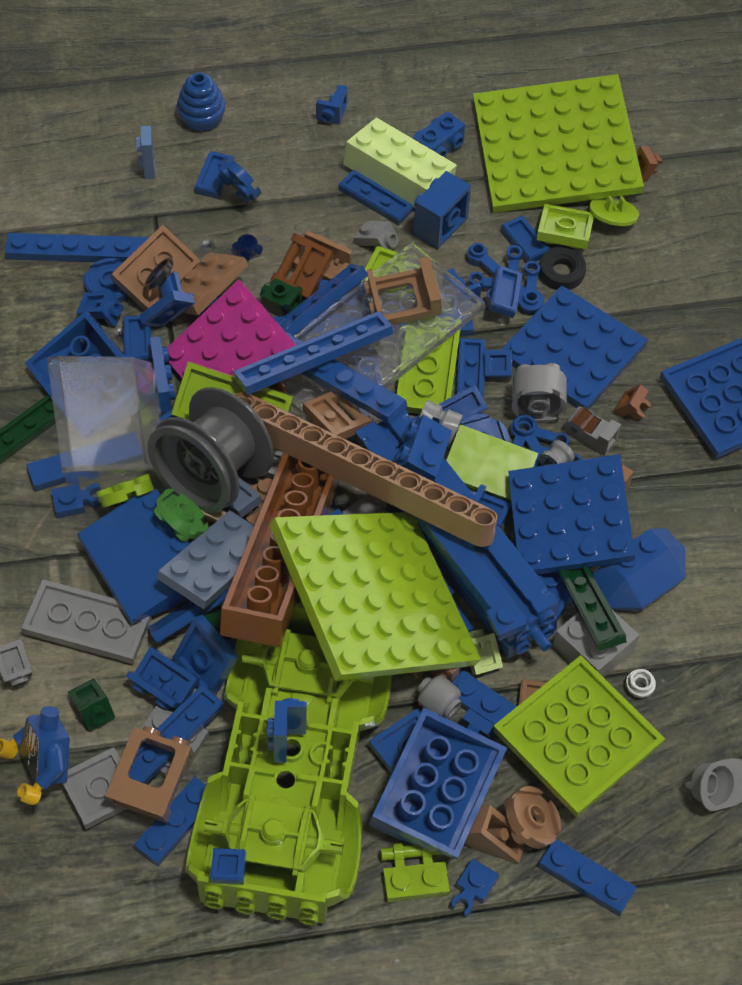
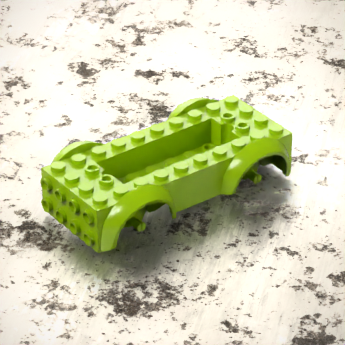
M300 601L294 607L281 647L237 639L234 651L239 657L228 674L224 699L237 710L223 772L208 777L201 797L189 843L185 872L197 883L200 902L209 908L222 909L225 906L236 908V911L242 914L251 915L255 912L266 913L268 917L276 920H285L286 917L299 919V922L306 925H317L318 923L325 924L328 907L350 897L357 881L362 853V819L359 803L349 794L360 732L378 726L384 720L390 700L392 675L335 681L303 603ZM295 698L299 701L307 702L306 734H287V745H297L300 748V752L296 756H287L286 762H274V751H268L267 731L268 718H274L275 701ZM282 773H290L294 776L295 783L290 788H282L277 784V777ZM213 848L246 849L244 885L211 883Z

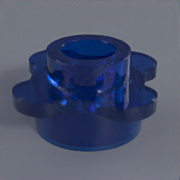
M250 234L240 236L237 242L232 244L233 251H237L241 257H245L246 261L250 260L255 254L263 252V247L258 245L256 237Z

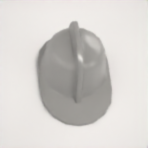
M730 758L713 763H703L696 767L691 781L685 782V787L691 789L693 797L709 811H717L735 806L742 802V760Z

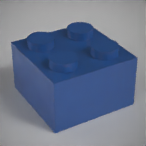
M445 171L439 178H435L424 194L420 193L414 201L413 235L438 250L468 219L471 185L448 171Z

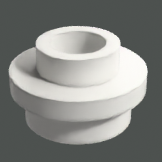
M645 669L632 671L626 679L628 692L637 698L650 696L656 687L655 678ZM642 682L645 687H638L635 683Z

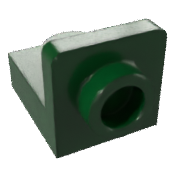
M95 678L68 691L72 703L82 716L89 731L115 719V714L108 697Z

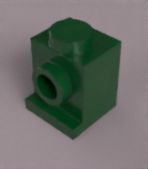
M277 278L271 284L266 282L260 292L262 305L268 312L276 316H286L302 303V287L291 286Z

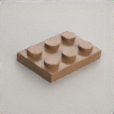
M162 225L109 278L145 311L161 299L158 285L149 290L144 284L149 274L162 260L170 258L173 261L170 273L173 271L178 272L180 282L185 278V274L194 269L201 260Z
M213 252L206 254L201 262L194 269L187 272L185 278L180 282L182 292L193 294L195 304L183 313L199 315L249 266L245 257Z

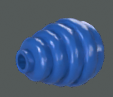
M194 73L185 80V84L179 92L176 108L181 121L188 128L205 131L216 127L220 123L226 104L220 89L209 75Z

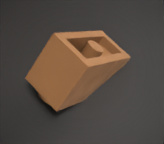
M481 805L465 841L467 845L477 851L513 863H520L525 843L518 844L511 835L512 828L505 816L491 805Z

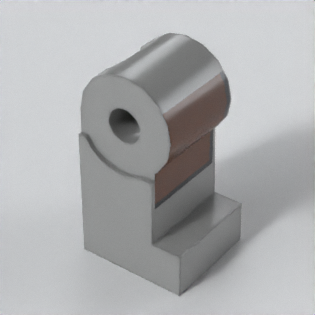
M579 406L565 422L564 427L578 441L605 456L617 441L621 424L612 419L610 422H607L594 415L589 409Z

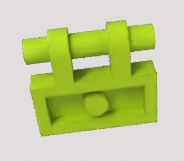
M402 843L392 844V847L380 849L382 861L394 860L395 865L392 868H383L387 903L449 896L450 888L446 863H433L432 855H440V853L416 845L403 846ZM405 858H422V864L405 866Z

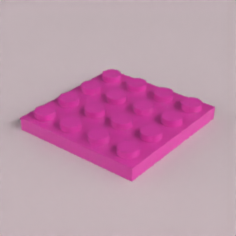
M238 279L167 348L169 363L183 379L188 362L234 376L233 371L296 346V343L245 284Z

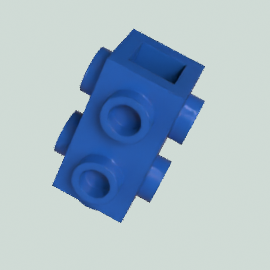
M447 111L440 117H436L423 130H418L412 139L445 157L454 148L457 149L463 144L465 124Z

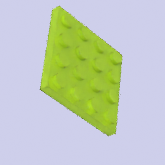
M581 655L493 726L494 733L576 818L662 746L665 738Z

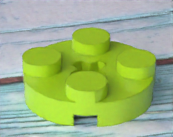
M148 473L97 491L96 495L101 508L153 491L154 487Z

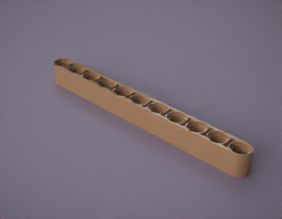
M235 394V396L249 404L260 416L270 435L274 448L473 545L486 547L494 542L497 514L492 509L251 394Z

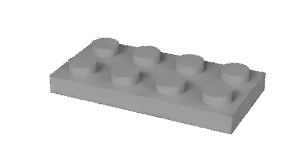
M43 579L21 629L23 634L134 664L152 616L131 624L116 599Z

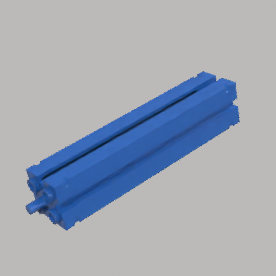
M406 409L390 424L384 421L376 424L373 421L355 431L356 444L397 464L396 454L406 439L403 436L404 431L411 421H415L409 417ZM443 457L438 475L432 481L480 503ZM392 505L396 512H405ZM414 516L438 567L489 633L495 634L486 617V611L514 599L527 623V629L500 641L495 634L497 644L502 646V650L508 658L515 654L520 655L526 652L532 645L531 640L535 641L542 652L547 651L552 646L547 638L552 636L557 629L556 613H558V600L552 593L548 592L547 586L498 525H496L494 542L489 546L479 547Z

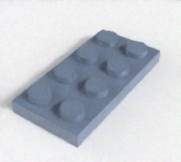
M228 511L158 571L157 579L205 609L231 586L254 525L232 511Z

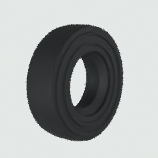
M554 247L548 250L541 258L540 277L551 288L558 290L561 286H564L570 290L580 285L585 277V259L578 251L572 248ZM558 262H564L571 265L573 270L569 274L562 275L554 271L553 265Z

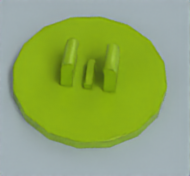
M611 196L595 199L589 205L590 213L595 218L610 225L629 226L636 223L639 218V212L636 207L625 201L623 196H620V199Z

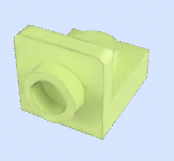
M483 629L469 632L481 658L475 666H470L472 675L502 668L503 664L495 634H484Z

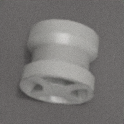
M560 440L553 441L550 444L549 450H545L539 456L542 466L571 462L575 458L571 448Z

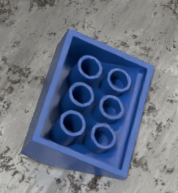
M87 311L83 312L25 362L82 438H86L136 413L157 395L99 322Z
M157 489L129 499L77 534L79 541L131 624L190 601L157 579L158 571L191 544L190 539L187 542L180 540L174 532L175 529L155 515L156 501L160 496Z
M423 708L368 825L396 839L457 859L507 747Z

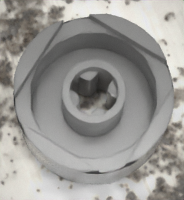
M548 363L546 365L531 366L523 364L517 367V372L512 380V411L516 416H519V414L529 415L536 423H548L556 420L557 415L561 412L562 415L566 412L567 378L560 370L558 364Z

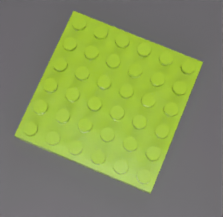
M618 74L473 93L493 213L542 207L544 204L557 205L608 198V196L617 197L644 193V183Z
M410 513L275 517L270 522V528L335 681L475 666L481 660L416 518Z

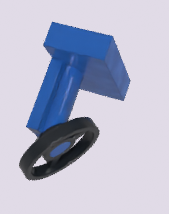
M170 258L162 260L145 281L144 285L149 290L158 285L161 299L140 314L141 323L144 325L164 327L195 304L193 294L182 292L178 272L173 271L170 273L173 266V261Z

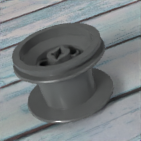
M209 387L198 390L192 396L189 404L190 421L171 417L162 420L157 425L148 440V455L159 480L166 489L174 490L171 494L178 497L182 493L189 497L206 514H214L220 512L223 508L231 506L236 501L240 488L238 475L247 478H258L264 476L273 465L274 451L264 422L249 404L223 389Z

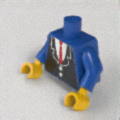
M52 706L43 707L40 715L27 717L25 726L13 735L14 739L11 741L0 738V757L15 758L18 746H20L19 752L35 784L33 786L26 783L21 784L16 794L18 797H21V802L29 805H35L39 802L43 788L46 790L51 784L67 782L70 739L59 719V710Z

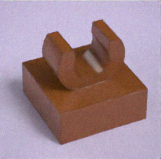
M640 146L636 153L643 182H647L652 174L657 173L656 167L658 164H662L663 160L659 154H653L649 146Z
M639 384L625 391L614 411L620 417L630 414L635 420L644 418L645 414L640 411V408L645 410L651 406L650 402L645 399L648 390L642 384Z

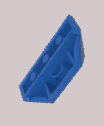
M667 528L648 529L633 540L636 560L601 565L593 574L611 609L643 610L685 580V547Z

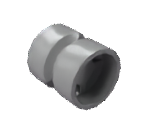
M427 400L419 418L423 415L432 420L434 417L441 420L439 424L452 430L447 448H449L463 415L450 409L444 412L441 405Z

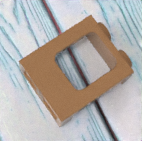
M430 257L419 258L420 268L376 278H374L372 269H368V281H363L366 297L372 296L373 302L369 303L370 313L373 314L380 311L391 325L442 315L441 297ZM405 286L413 287L418 304L416 308L383 314L378 295L379 292Z
M144 726L142 730L133 727L105 797L112 804L167 823L172 812L169 807L188 760H193L195 753L189 746L190 743L182 738L172 736L170 740L161 737V732L154 728ZM142 742L175 753L164 783L159 788L129 777V772Z

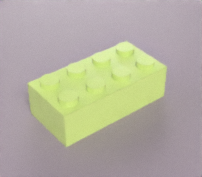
M377 117L346 141L343 165L381 185L412 204L413 207L417 196L420 193L424 194L435 178H439L445 171L454 176L456 173L457 165Z

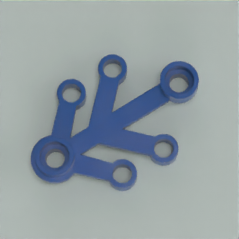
M474 243L468 248V263L476 267L483 265L495 275L498 264L488 256L487 248L482 243ZM517 245L507 248L506 259L508 260V268L519 272L522 249ZM528 261L525 264L524 275L527 277L526 288L522 285L520 287L518 305L527 314H535L544 304L543 295L536 290L537 277L540 272V265L536 261ZM472 272L469 275L468 285L479 283L481 288H490L486 295V301L488 304L490 303L494 278H486L480 272Z
M520 415L511 423V434L515 437L512 444L523 447L526 442L531 451L538 453L534 467L537 464L542 466L539 456L545 450H549L548 447L540 445L537 439L551 443L555 440H562L565 444L569 445L567 434L555 433L539 428L535 420L529 415ZM574 454L575 458L573 461L582 460L578 454Z

